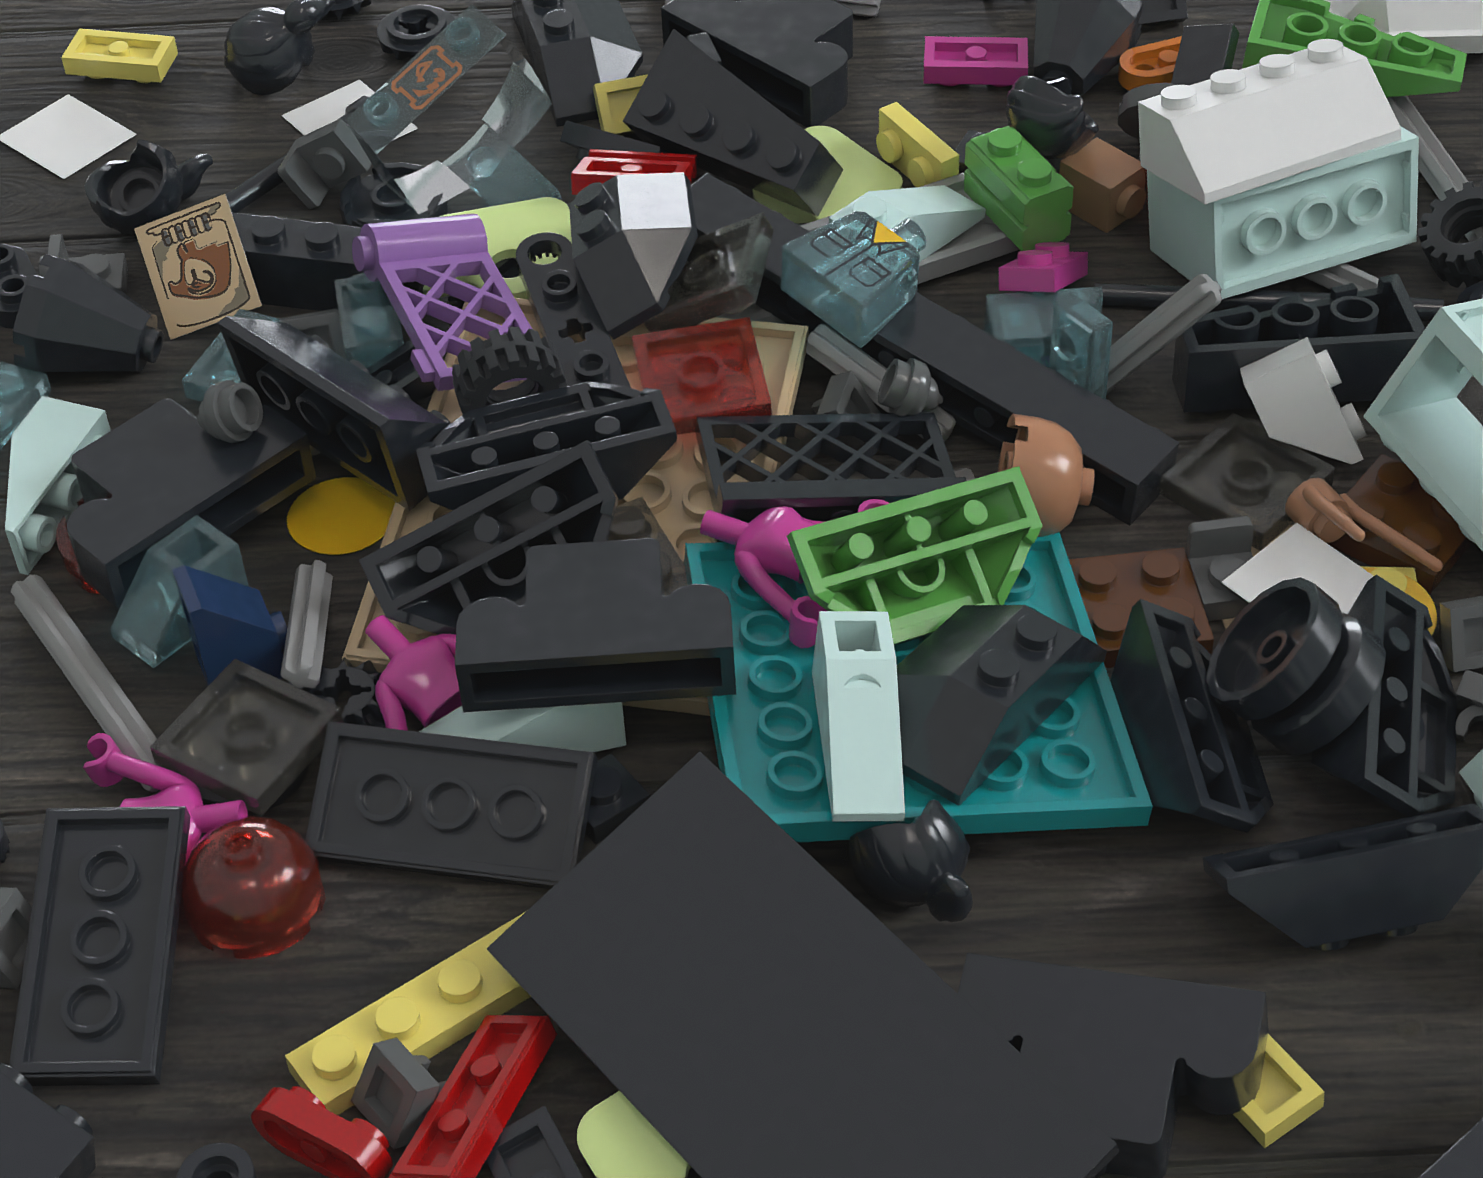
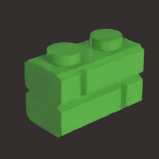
M1014 127L998 128L972 138L966 143L965 165L968 169L964 171V192L975 203L986 209L985 214L1021 251L1035 250V244L1059 242L1070 234L1071 213L1068 210L1072 208L1074 187L1061 174L1056 173V169Z

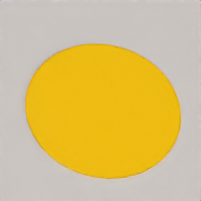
M335 478L318 483L297 497L289 509L287 527L292 538L299 545L310 551L328 555L348 554L373 545L385 535L395 502L360 478Z

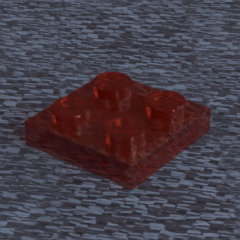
M750 317L632 336L633 352L641 390L645 388L661 390L677 435L695 432L697 417L772 415L771 400Z

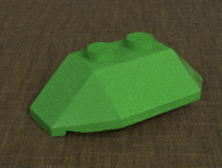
M1018 466L795 530L787 535V539L810 599L827 611L888 612L893 644L896 646L931 635L963 605H1004L1023 567L1029 549L1035 543L1043 525Z

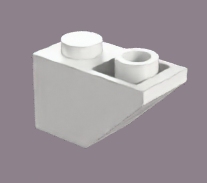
M1308 337L1240 368L1244 386L1269 438L1349 464H1355L1363 460L1357 440L1367 436L1353 404L1350 403L1340 407L1332 387L1342 383L1327 349L1315 354Z

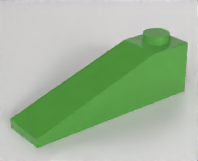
M1259 0L1247 41L1242 69L1259 64L1260 59L1268 55H1288L1307 49L1308 44L1313 41L1335 39L1341 41L1344 47L1367 57L1386 97L1460 91L1467 53L1411 32H1403L1392 36L1374 27L1375 19L1359 13L1354 21L1329 12L1331 3L1325 0Z

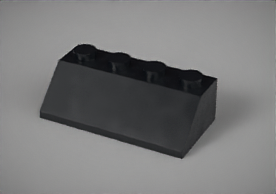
M232 213L261 304L316 311L337 308L338 313L400 320L380 281H369L364 271H358L355 267L352 255V242L354 237L360 236L362 227L337 225L329 222L284 219L276 216ZM414 281L405 282L402 285L418 292L421 283Z
M225 316L218 322L241 382L250 385L256 391L262 405L275 409L307 433L310 446L409 511L428 496L416 449L426 441L432 442L445 427L451 424L442 413L437 410L427 411L414 403L399 386L394 384L387 386L373 377L359 361L355 359L347 361L333 352L328 344L319 336L311 335L309 337L288 323Z

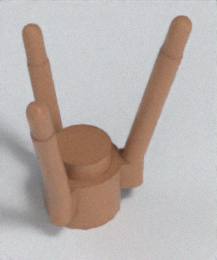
M1318 477L1304 481L1294 489L1285 504L1287 515L1295 523L1300 524L1307 531H1310L1326 543L1338 540L1345 533L1355 541H1363L1365 532L1355 524L1354 521H1356L1432 571L1439 572L1443 568L1441 560L1359 507L1347 494L1339 495L1324 479Z

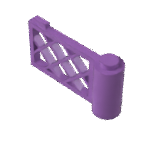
M477 214L364 224L361 228L360 236L354 237L352 255L356 269L364 271L369 281H380L415 347V350H412L411 361L422 382L433 381L438 391L454 389L452 368H447L442 359L446 352L458 356L462 349L472 350L469 341L459 338L464 330L489 339L488 332L499 329L500 335L507 334L509 327H519L522 334H525L528 329H532L488 253L485 227ZM480 275L484 285L480 289L455 278ZM416 281L431 287V289L425 295L403 286L402 283ZM443 293H446L469 304L462 310L438 299ZM483 308L504 317L506 321L501 326L476 316V314ZM427 314L452 324L447 332L423 323L422 319ZM515 378L505 382L527 380V378Z

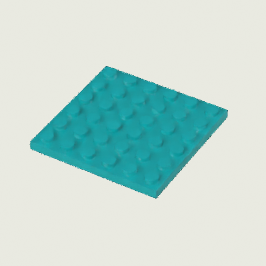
M1060 532L1037 537L1035 543L1029 549L1023 567L1004 605H1026L1097 644ZM726 542L685 543L684 566L687 584H708L719 588L728 596L731 605L737 695L707 696L719 769L796 842L850 840V836L875 826L893 823L910 824L916 817L922 814L925 806L933 799L940 802L964 834L1148 826L1153 806L1104 662L961 805L958 806L903 775L904 821H832L812 677L815 645L809 648H799L790 641V623L762 599L739 573L735 564V545ZM768 573L794 600L803 596H809L804 582L800 584L788 577ZM930 635L894 646L896 664L898 665Z

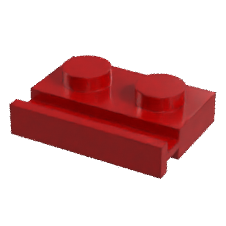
M590 149L589 157H584L571 173L572 195H577L583 188L592 183L600 182L603 184L616 175L684 172L691 185L692 178L697 176L696 155Z

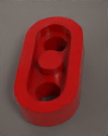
M293 1086L290 1090L281 1087L270 1089L251 1113L253 1125L268 1143L283 1154L328 1178H385L393 1167L392 1158L387 1151L389 1142L377 1127L363 1119L354 1118L350 1122L327 1110L325 1105L314 1094L302 1087Z

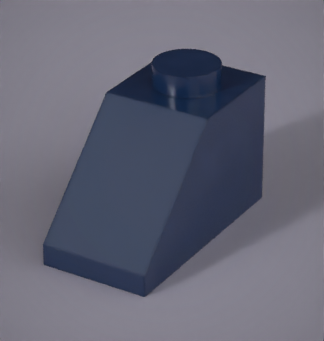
M186 565L172 569L195 655L213 701L282 678V650L285 648L287 626L281 611L269 614L258 589Z

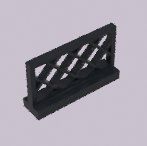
M934 412L900 416L894 413L707 416L697 417L695 434L713 510L747 523L767 509L783 506L793 508L801 517L808 520L827 522L858 513L859 505L870 499H879L893 503L967 481L966 477H956ZM922 434L925 443L920 448L915 449L894 437L897 435ZM838 436H855L866 442V444L856 451L836 440ZM779 437H795L806 443V445L796 452L779 443L776 439ZM714 438H735L746 444V446L738 453H735L715 442ZM881 450L903 463L893 471L871 458ZM819 452H823L843 464L832 472L811 459ZM762 453L782 464V466L775 472L770 473L751 461ZM917 470L930 478L907 477ZM856 471L870 478L847 480ZM795 473H798L810 481L787 480ZM737 474L749 482L727 481ZM714 539L715 542H723V541Z

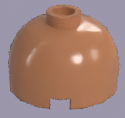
M1012 414L1007 427L1018 429L1015 443H1002L997 472L1019 466L1043 525L1038 537L1061 532L1072 522L1078 505L1089 506L1094 486V469L1083 468L1082 449L1073 435L1056 422L1039 417Z

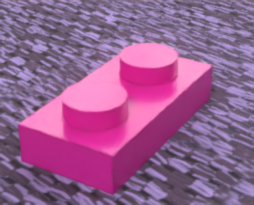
M925 36L924 84H940L943 86L986 84L995 87H1007L1013 85L1019 77L1028 75V38Z
M1066 242L1035 244V250L1018 252V259L999 267V291L1056 292L1088 275V252H1069V243Z

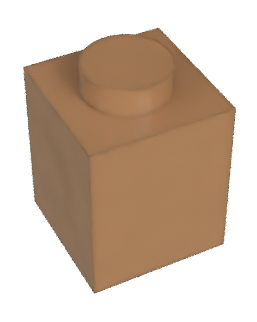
M1096 137L1079 152L1060 161L1059 174L1074 187L1072 208L1068 211L1108 233L1125 220L1135 217L1143 209L1146 199V169L1141 166V161Z

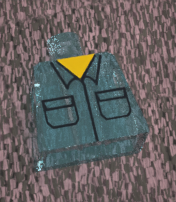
M855 211L782 246L781 289L861 348L914 297L918 285L919 252L926 247V237L920 226L910 219H905L893 228L888 229L866 212Z

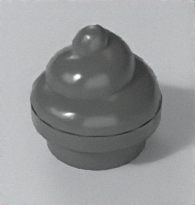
M897 358L894 359L884 374L878 392V403L889 407V413L900 416L917 415L922 410L930 411L943 402L938 385L934 378L931 377L928 366L913 358L907 362Z
M225 380L211 385L205 392L199 407L197 422L202 429L206 430L213 437L229 443H236L246 440L254 430L259 428L263 419V408L258 394L250 385L243 382L236 383L231 380Z

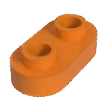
M1182 36L1126 50L1119 59L1118 81L1120 85L1130 91L1146 84L1171 83Z

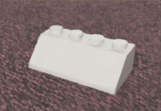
M1335 39L1313 41L1308 44L1307 49L1288 55H1268L1261 58L1259 64L1244 69L1220 70L1213 73L1209 80L1190 86H1169L1161 91V95L1138 102L1141 166L1203 204L1236 195L1401 140V127L1367 57L1344 47L1341 41Z

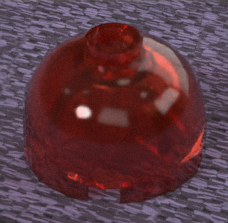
M247 816L228 820L209 830L192 848L183 870V906L189 928L206 948L214 951L212 946L214 944L219 948L231 949L235 958L250 960L278 954L301 941L311 930L309 920L317 912L318 906L322 911L325 902L323 879L318 860L312 849L300 833L272 818Z

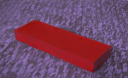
M485 1016L388 1178L477 1177L557 1036L548 1016Z

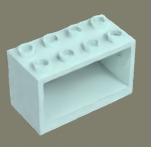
M1401 127V140L1208 204L1201 203L1147 170L1150 250L1190 281L1199 274H1207L1213 281L1218 282L1222 289L1221 297L1225 299L1417 242L1419 137Z
M1483 299L1444 306L1438 310L1363 417L1378 432L1383 444L1395 452L1416 475L1422 488L1428 494L1435 497L1454 518L1464 536L1476 543L1483 551V426L1457 398L1472 375L1483 386Z

